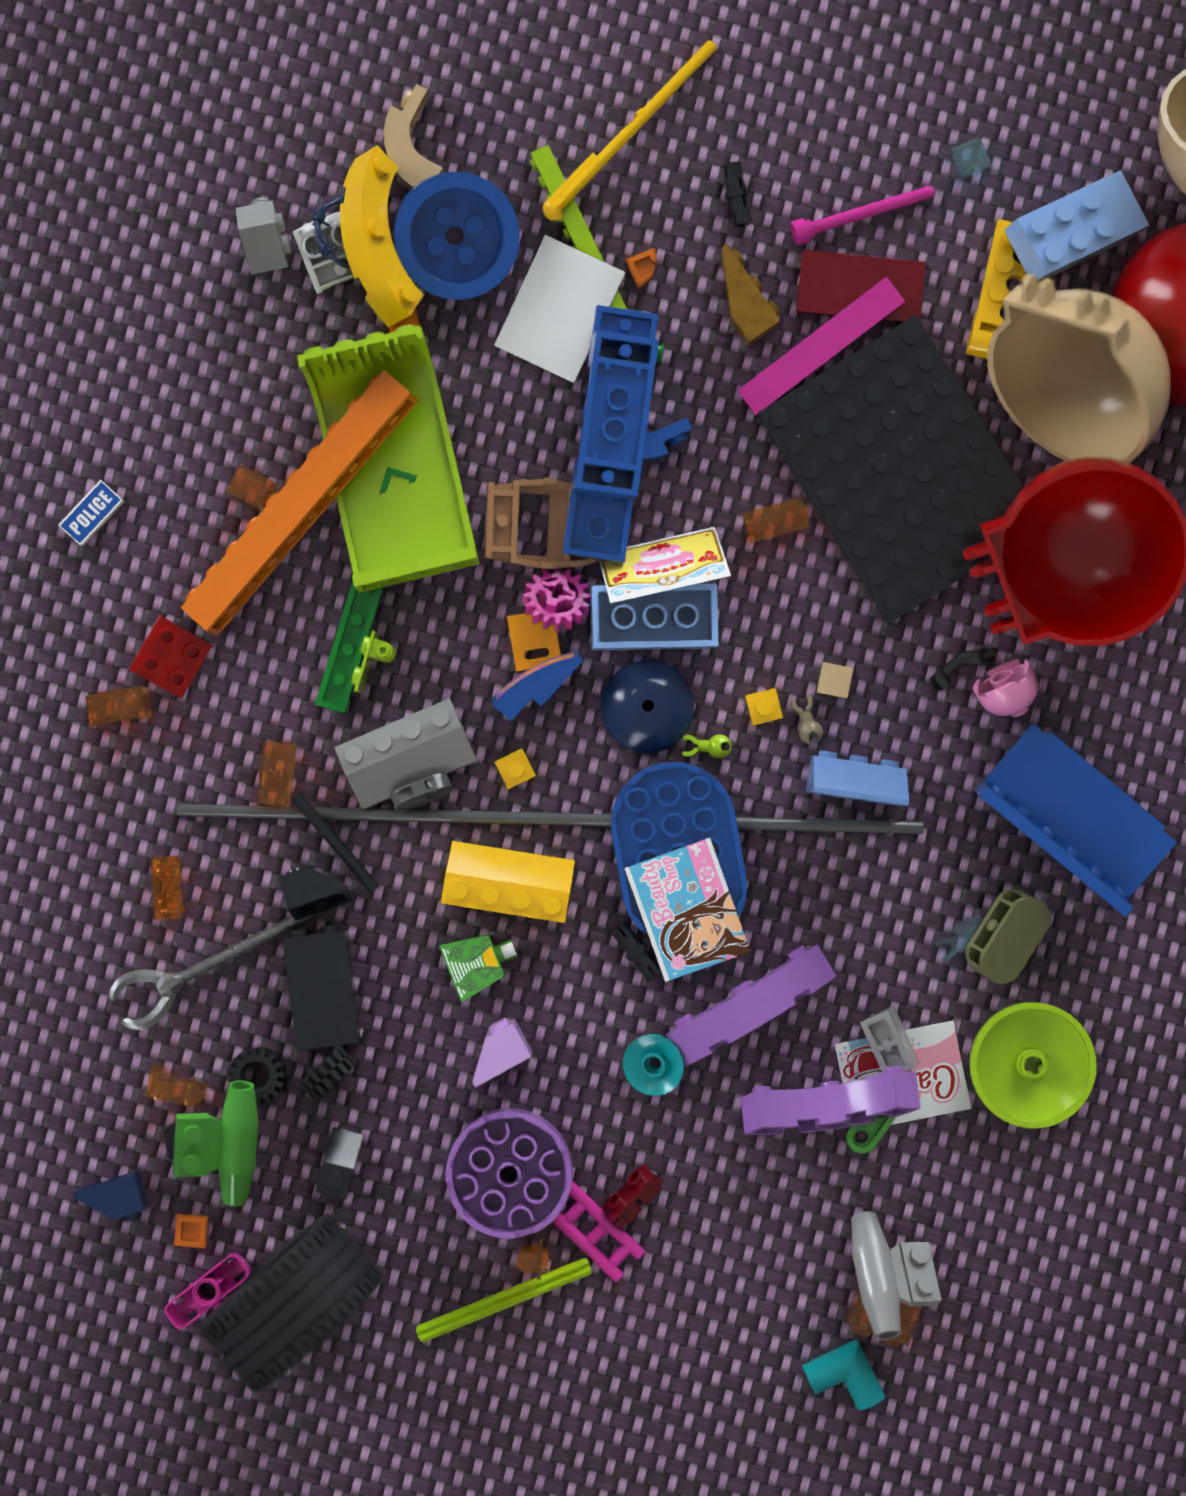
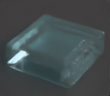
M980 137L950 150L962 179L992 166Z

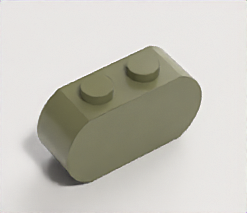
M1009 889L1000 893L966 946V959L969 966L977 973L998 984H1005L1015 980L1050 927L1051 916L1046 904L1019 889Z

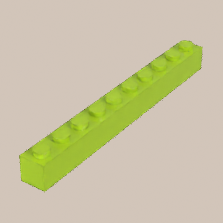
M546 145L531 152L532 159L529 162L533 170L538 171L540 175L537 177L542 188L546 187L548 192L546 197L548 199L565 182V179L549 145ZM573 198L561 211L564 217L558 220L565 227L562 229L567 240H571L572 248L604 262ZM617 290L610 307L627 309Z

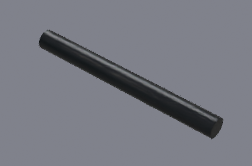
M300 791L295 793L290 798L291 801L370 893L375 891L380 886L304 795Z

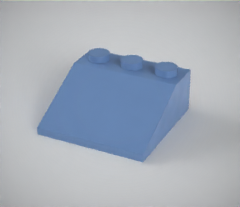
M819 750L818 756H811L806 793L894 806H908L907 769L899 768L898 761L881 759L880 765L868 763L869 757L850 755L849 760L837 759L838 753Z

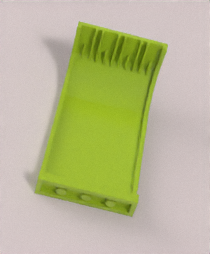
M404 325L397 328L396 332L388 334L375 332L367 335L366 339L355 342L351 339L337 342L334 347L326 349L312 347L305 350L304 354L297 355L299 367L306 378L315 404L323 440L327 436L328 429L335 422H339L347 413L349 404L354 399L360 398L367 390L369 381L383 370L419 399L418 403L336 497L353 570V583L358 593L479 565L480 562L440 389L421 326ZM387 467L417 475L416 481L408 484V479L392 475L387 491L379 494Z

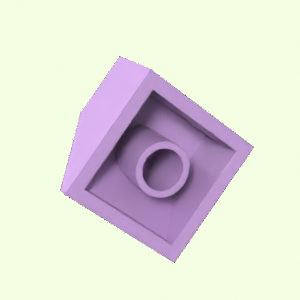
M505 1017L489 1026L488 1030L490 1032L485 1037L472 1081L475 1087L531 1057L532 1049L515 1019L508 1022Z

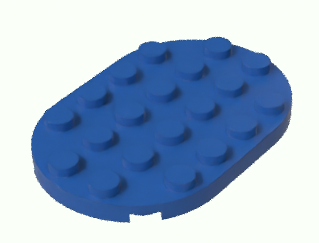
M683 762L654 764L635 774L618 794L611 816V832L625 907L632 921L641 931L648 935L624 868L708 838L711 839L729 893L739 916L746 900L747 879L736 815L732 801L725 788L709 772L695 765Z

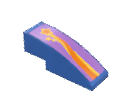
M578 651L562 654L526 670L505 685L492 698V705L510 721L516 717L531 699L542 706L582 663V654Z

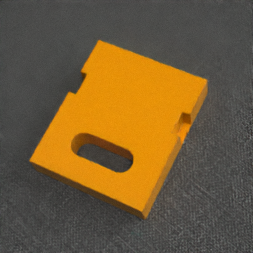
M523 613L507 616L516 672L528 670L541 662L561 655L554 625H549L544 630L542 621L536 624L532 623V615ZM543 648L549 650L547 657L530 660L525 658L527 651Z

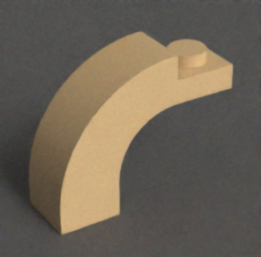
M416 84L413 91L408 90L404 95L400 105L403 108L402 111L390 106L384 125V144L387 156L399 167L395 174L409 190L426 178L444 173L441 166L422 157L412 145L413 128L429 99L428 90Z

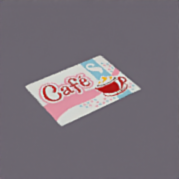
M954 1021L905 1030L920 1062L914 1069L909 1071H916L921 1109L895 1117L891 1125L971 1109ZM867 1038L835 1044L842 1083L861 1080L882 1073Z

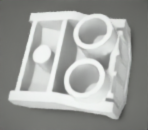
M336 212L326 216L325 222L330 224V226L327 227L321 224L320 231L325 243L330 242L329 246L331 248L337 245V248L332 253L337 258L347 260L342 241L340 212ZM313 221L293 231V235L316 293L319 294L329 287L354 278L350 269L339 266L327 257L323 259L320 252L314 255V252L319 247L315 237V226L312 225Z

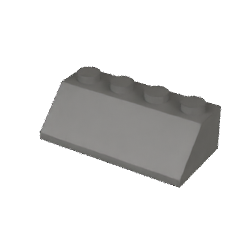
M450 698L334 747L362 810L390 799V794L399 787L437 773L449 774L477 762Z

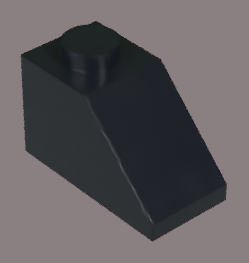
M297 867L289 870L285 875L279 876L287 908L295 921L354 901L353 895L346 883L313 868Z
M333 1127L316 1188L317 1193L347 1199L350 1194L363 1141V1133Z

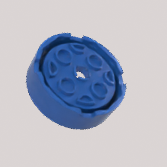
M445 172L424 179L404 196L394 216L392 242L406 273L418 287L441 298L454 300L469 299L490 291L506 277L518 253L520 240L519 224L510 201L497 186L474 174ZM453 226L459 227L463 232V239L456 245L450 244L446 239L447 230Z

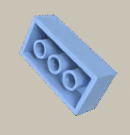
M1120 170L1017 218L1004 231L1026 274L1030 273L1037 276V282L1039 283L1135 237L1147 228L1149 224Z
M693 584L610 603L606 585L591 586L590 588L591 651L707 649L718 647L717 584Z

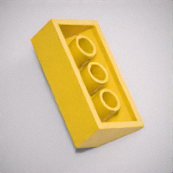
M452 841L441 903L565 923L575 860Z

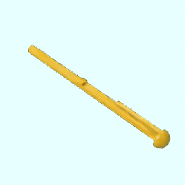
M708 40L643 108L634 114L635 119L623 128L597 156L593 152L544 202L543 213L547 219L558 221L564 217L561 211L712 55L717 49L712 41Z

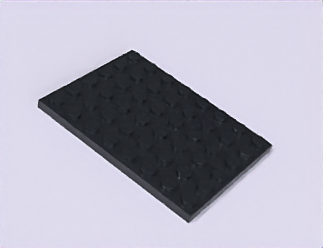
M916 315L757 413L761 423L887 624L968 575L971 567L992 559L989 553L972 560H967L964 558L963 552L967 548L985 542L980 524L1005 516L1007 509L1023 488V485Z

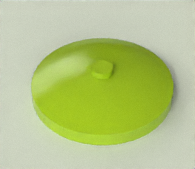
M1041 1002L1017 1003L991 1016L977 1033L969 1060L971 1081L982 1103L1003 1121L1024 1128L1053 1126L1076 1113L1090 1095L1095 1082L1097 1066L1095 1050L1084 1027L1066 1011Z

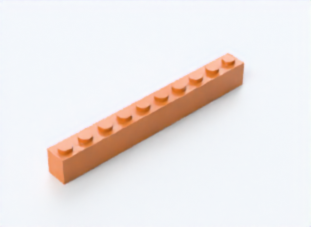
M385 370L375 375L369 381L367 390L361 397L354 399L349 404L347 413L339 422H335L328 429L327 436L320 445L313 447L306 457L307 460L302 466L290 473L286 479L285 486L279 493L273 494L268 499L266 508L261 514L249 521L244 534L227 547L226 555L220 562L208 569L203 582L187 594L185 603L180 608L205 631L218 636L418 403L419 399Z

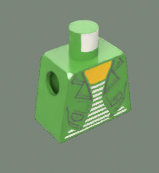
M490 934L448 942L439 946L461 1002L504 977L506 974L502 963L518 957L511 939L494 946Z

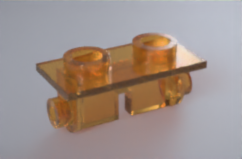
M802 497L742 513L750 543L810 528L808 510L806 505H804Z
M179 856L150 858L154 920L182 918V912H185V909H183L182 890L179 887V884H182V862H179Z
M540 1238L539 1246L524 1245L518 1250L517 1268L522 1272L538 1273V1280H541L542 1271L548 1272L549 1247H543V1239Z

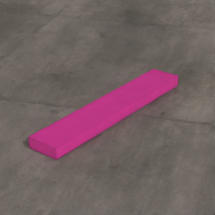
M885 277L738 389L737 392L756 416L758 412L764 410L903 304L905 300L888 277Z

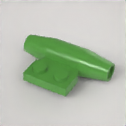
M239 1080L229 1084L221 1120L208 1115V1113L176 1114L173 1160L174 1177L206 1176V1174L218 1169L222 1202L229 1206H242L247 1203L256 1168L258 1113L253 1083Z

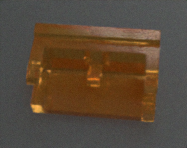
M262 741L255 803L290 807L296 744Z

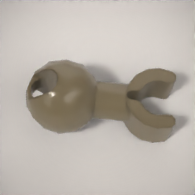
M808 694L806 696L808 702L805 709L806 712L797 706L795 699H792L791 708L796 714H799L802 723L799 728V737L807 744H816L823 737V728L821 724L813 719L811 713L813 699L811 695ZM815 736L817 740L812 742L809 740V737Z

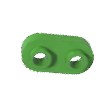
M887 1115L874 1116V1123L848 1127L845 1136L847 1144L857 1153L870 1152L895 1120V1117L888 1118ZM859 1131H865L867 1134L866 1139L862 1142L857 1141L855 1138L856 1133Z

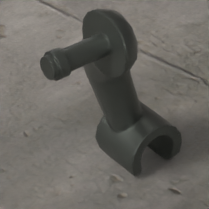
M980 648L956 654L943 668L930 677V684L937 692H940L952 683L949 676L958 668L964 665H991L994 662L997 649Z

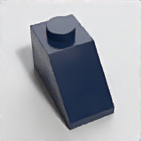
M138 1170L78 1188L73 1192L74 1198L112 1219L123 1217L124 1222L141 1217V1211H144L149 1206Z

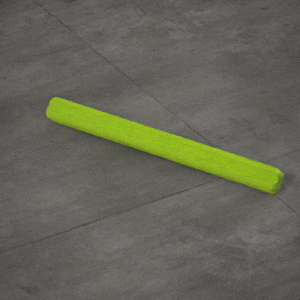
M582 1258L422 1323L416 1327L418 1338L421 1342H426L586 1277L592 1273L591 1265L587 1258Z

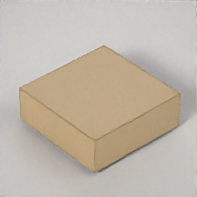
M822 662L816 693L847 699L853 668Z

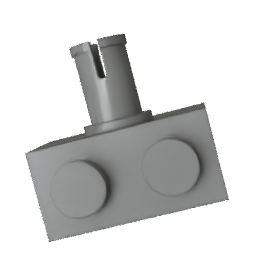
M261 197L254 199L251 205L236 208L238 230L251 274L288 267L286 254L292 253L288 235L282 236L281 232L285 231L282 212L276 213L273 201Z

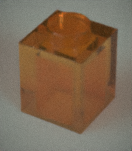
M241 464L226 490V493L261 512L265 509L268 499L278 492L275 490L277 485L272 480Z

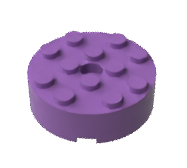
M514 1108L494 1110L472 1121L455 1141L446 1165L448 1192L458 1214L476 1230L492 1237L514 1239L536 1233L549 1225L558 1216L567 1201L573 1176L571 1154L560 1132L543 1117L527 1110ZM505 1166H514L518 1172V1178L512 1182L504 1180L501 1176V1169Z

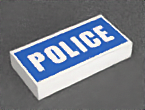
M99 480L58 525L83 547L125 501L102 480Z

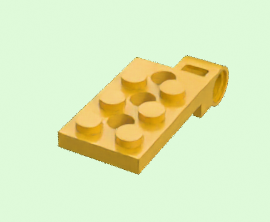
M998 219L996 222L977 310L974 314L966 346V355L988 360V346L992 335L1004 321L1000 316V310L1004 308L1003 300L1011 293L1007 288L1006 281L1017 279L1021 282L1025 275H1027L1022 264L1014 260L1013 252L1015 251L1004 231L1013 222Z

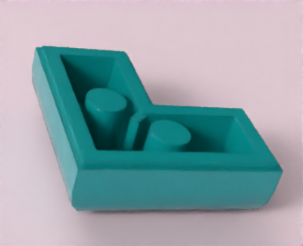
M858 1338L802 1364L815 1395L844 1382L857 1410L868 1409L885 1398V1394Z

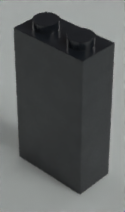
M339 924L322 926L321 933L309 934L308 928L291 930L290 937L282 939L296 1050L359 1043L361 1041L348 929L340 930Z

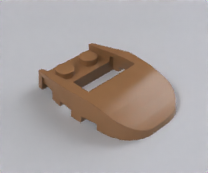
M557 478L513 480L512 483L496 485L495 482H489L486 485L485 547L483 558L541 569L587 566L598 561L599 559L562 554L572 483L558 481ZM519 493L549 495L546 556L517 555Z

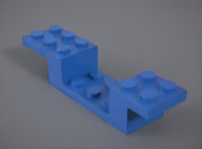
M596 305L587 369H590L580 447L578 458L574 462L562 554L625 562L633 500L638 497L659 343V340L655 339L659 314Z

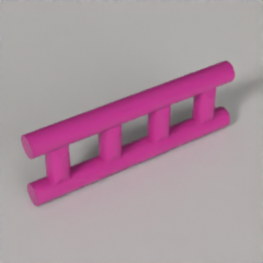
M572 1181L569 1195L576 1202L564 1215L560 1212L552 1222L616 1283L624 1275L618 1266L629 1254L638 1260L645 1253V1250L615 1222L612 1223L603 1209ZM585 1210L599 1223L587 1236L582 1234L573 1225ZM607 1232L621 1244L609 1258L595 1246Z

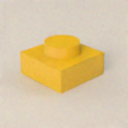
M776 688L745 695L752 726L783 718Z
M523 748L495 761L508 790L536 776Z

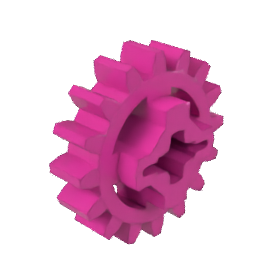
M555 568L554 573L551 574L546 569H542L541 578L534 574L532 575V583H526L525 593L523 594L526 615H532V623L534 624L542 621L544 630L549 625H554L556 632H559L560 625H565L570 630L572 629V621L581 624L582 616L589 613V605L591 603V594L588 593L589 585L588 583L581 584L582 576L580 574L574 578L571 577V569H567L564 574L560 573L559 568Z

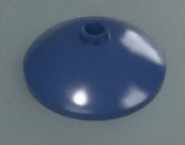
M652 660L633 662L617 671L607 683L601 702L602 718L610 735L623 747L639 753L660 752L675 745L688 731L694 715L692 691L685 678L677 670L665 663ZM650 700L654 703V709L651 712L643 710L642 703L644 701Z

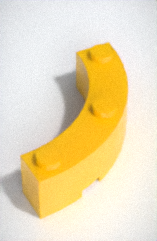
M377 145L355 158L348 171L343 186L346 189L344 202L340 204V227L346 257L355 279L359 277L367 292L365 299L387 327H390L411 316L423 297V293L415 286L402 266L389 230L388 195L392 180L399 167Z

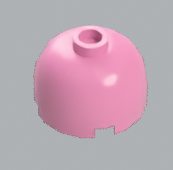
M1019 659L1001 663L986 672L991 677L983 682L979 678L975 682L973 690L984 709L993 715L1002 717H1019L1025 714L1038 692V681L1028 660H1025L1024 664H1021Z

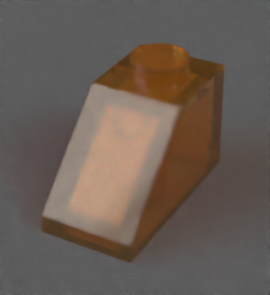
M139 686L110 690L85 696L89 727L152 718L147 687Z

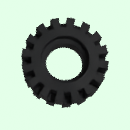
M340 1045L304 1078L299 1085L317 1102L357 1063Z
M252 1047L241 1052L233 1059L228 1069L229 1076H227V1080L230 1083L239 1080L246 1081L245 1072L250 1065H263L269 1073L268 1082L263 1087L255 1088L256 1104L261 1105L271 1101L282 1090L284 1081H286L285 1064L281 1062V1057L279 1055L276 1056L273 1050H267L264 1047Z

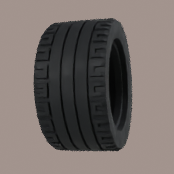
M330 1214L322 1215L293 1238L229 1295L200 1325L202 1335L209 1342L213 1341L211 1346L219 1355L222 1354L221 1357L232 1367V1370L240 1379H243V1382L251 1391L260 1392L299 1363L351 1316L383 1280V1274L374 1263L371 1264L372 1260L364 1251H361L362 1248L354 1239L350 1240L351 1236L343 1227L339 1228V1222Z

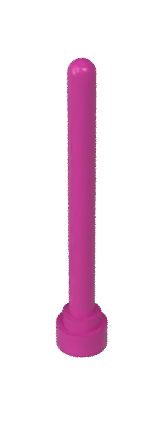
M926 186L812 222L810 219L804 220L803 218L791 221L790 227L793 239L797 246L808 243L810 238L815 237L816 233L932 198L935 195V189L932 186Z

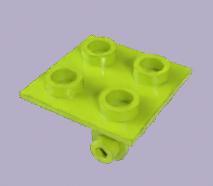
M372 631L371 637L365 636L360 651V654L364 656L361 667H355L351 684L355 686L354 692L361 695L373 659L390 663L396 657L395 648L388 642L379 640L380 635L375 631Z

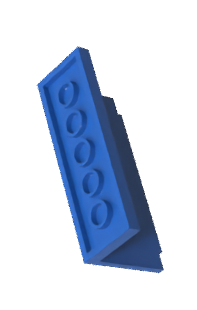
M1034 723L1027 728L975 790L979 797L1125 917L1134 908L1128 900L1177 843L1163 831L1166 826L1051 731L1046 734Z

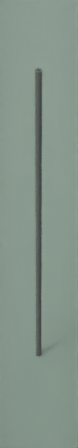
M177 805V816L307 819L297 807ZM314 807L324 820L611 826L612 814L418 809L397 812L395 809L367 808L362 810V808ZM736 817L739 830L923 834L924 828L923 821Z

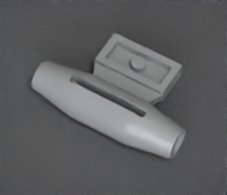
M871 1211L860 1212L851 1217L852 1256L861 1300L876 1339L889 1340L901 1334L900 1301L907 1304L908 1307L937 1306L942 1301L929 1242H902L889 1249L876 1213Z

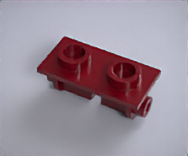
M643 1163L639 1169L634 1170L629 1175L627 1182L620 1190L608 1198L606 1205L602 1209L612 1223L615 1222L620 1228L625 1224L628 1226L642 1211V1208L636 1201L640 1198L645 1204H648L662 1189L660 1186L664 1182Z

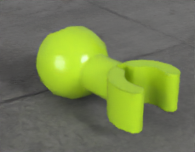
M721 734L714 735L710 740H697L694 736L685 735L683 740H691L698 747L693 748L690 752L684 751L682 755L691 757L696 755L697 752H705L714 758L722 759L729 755L732 745L729 738ZM727 742L730 748L724 751L722 745Z

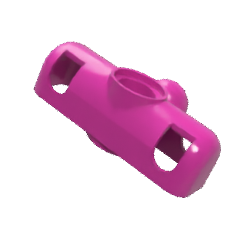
M239 1253L229 1254L165 1306V1315L177 1329L186 1328L211 1307L215 1310L223 1302L222 1298L250 1275L249 1264ZM230 1257H233V1258H234V1259H233L232 1261H230L227 1265L224 1266V1265L222 1264V1263L225 1262L228 1258H230ZM244 1271L245 1277L237 1283L234 1278ZM201 1284H212L216 1289L215 1296H205L201 1291ZM181 1296H184V1297H185V1298H184L183 1300H181L178 1304L175 1305V1304L173 1303V1302L176 1301L179 1297H181ZM195 1310L196 1316L188 1322L186 1316Z

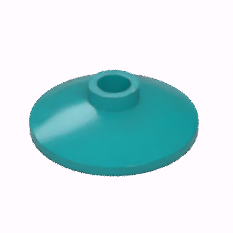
M647 1034L638 1037L627 1047L623 1057V1070L628 1082L637 1091L650 1096H660L669 1093L680 1083L684 1073V1060L679 1048L670 1039L657 1034ZM653 1057L661 1061L660 1067H655L652 1064L651 1060Z

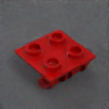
M159 615L128 670L182 699L213 645Z

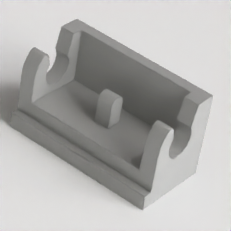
M894 1006L886 1008L876 1015L873 1014L860 1022L882 1073H884V1068L901 1066L902 1071H909L920 1063Z

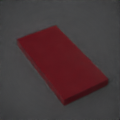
M802 249L796 313L834 317L885 277H888L905 302L880 321L902 323L914 315L920 321L926 262Z

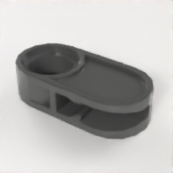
M437 773L397 788L390 794V798L395 810L403 812L448 795L453 790V787L446 773Z

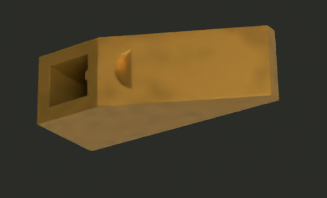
M726 244L721 250V260L730 322L748 347L778 327L780 323L778 316L781 313L771 299L766 301L760 291L763 290V287L754 274L748 275L743 267L746 264L739 251L736 248L731 250L728 244Z

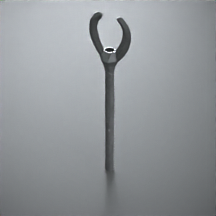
M328 910L296 921L291 915L289 918L287 917L281 920V922H277L273 926H269L263 931L181 972L165 973L148 969L127 972L114 982L110 989L109 998L114 1001L118 998L123 988L133 983H155L158 992L162 996L155 1009L141 1019L133 1020L127 1018L122 1020L123 1026L129 1029H148L167 1014L176 994L189 980L197 978L199 975L250 951V949L258 947L277 935L279 936L285 933V931H289L293 927H297Z

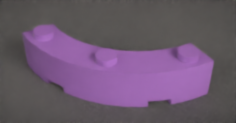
M818 944L808 949H805L804 945L796 948L787 954L789 957L788 961L752 984L745 981L733 988L731 991L734 995L694 1017H691L690 1013L674 1021L673 1023L676 1027L668 1032L666 1036L679 1048L683 1056L684 1066L686 1067L710 1055L726 1042L730 1044L794 1006L796 1004L795 1001L801 997L814 993L834 979L836 974Z
M901 1066L884 1068V1073L842 1084H839L838 1081H828L821 1083V1087L771 1090L770 1086L755 1087L752 1089V1093L740 1098L744 1132L747 1135H779L783 1133V1129L798 1127V1133L819 1132L874 1123V1116L887 1115L888 1118H894L921 1109L916 1071H902Z

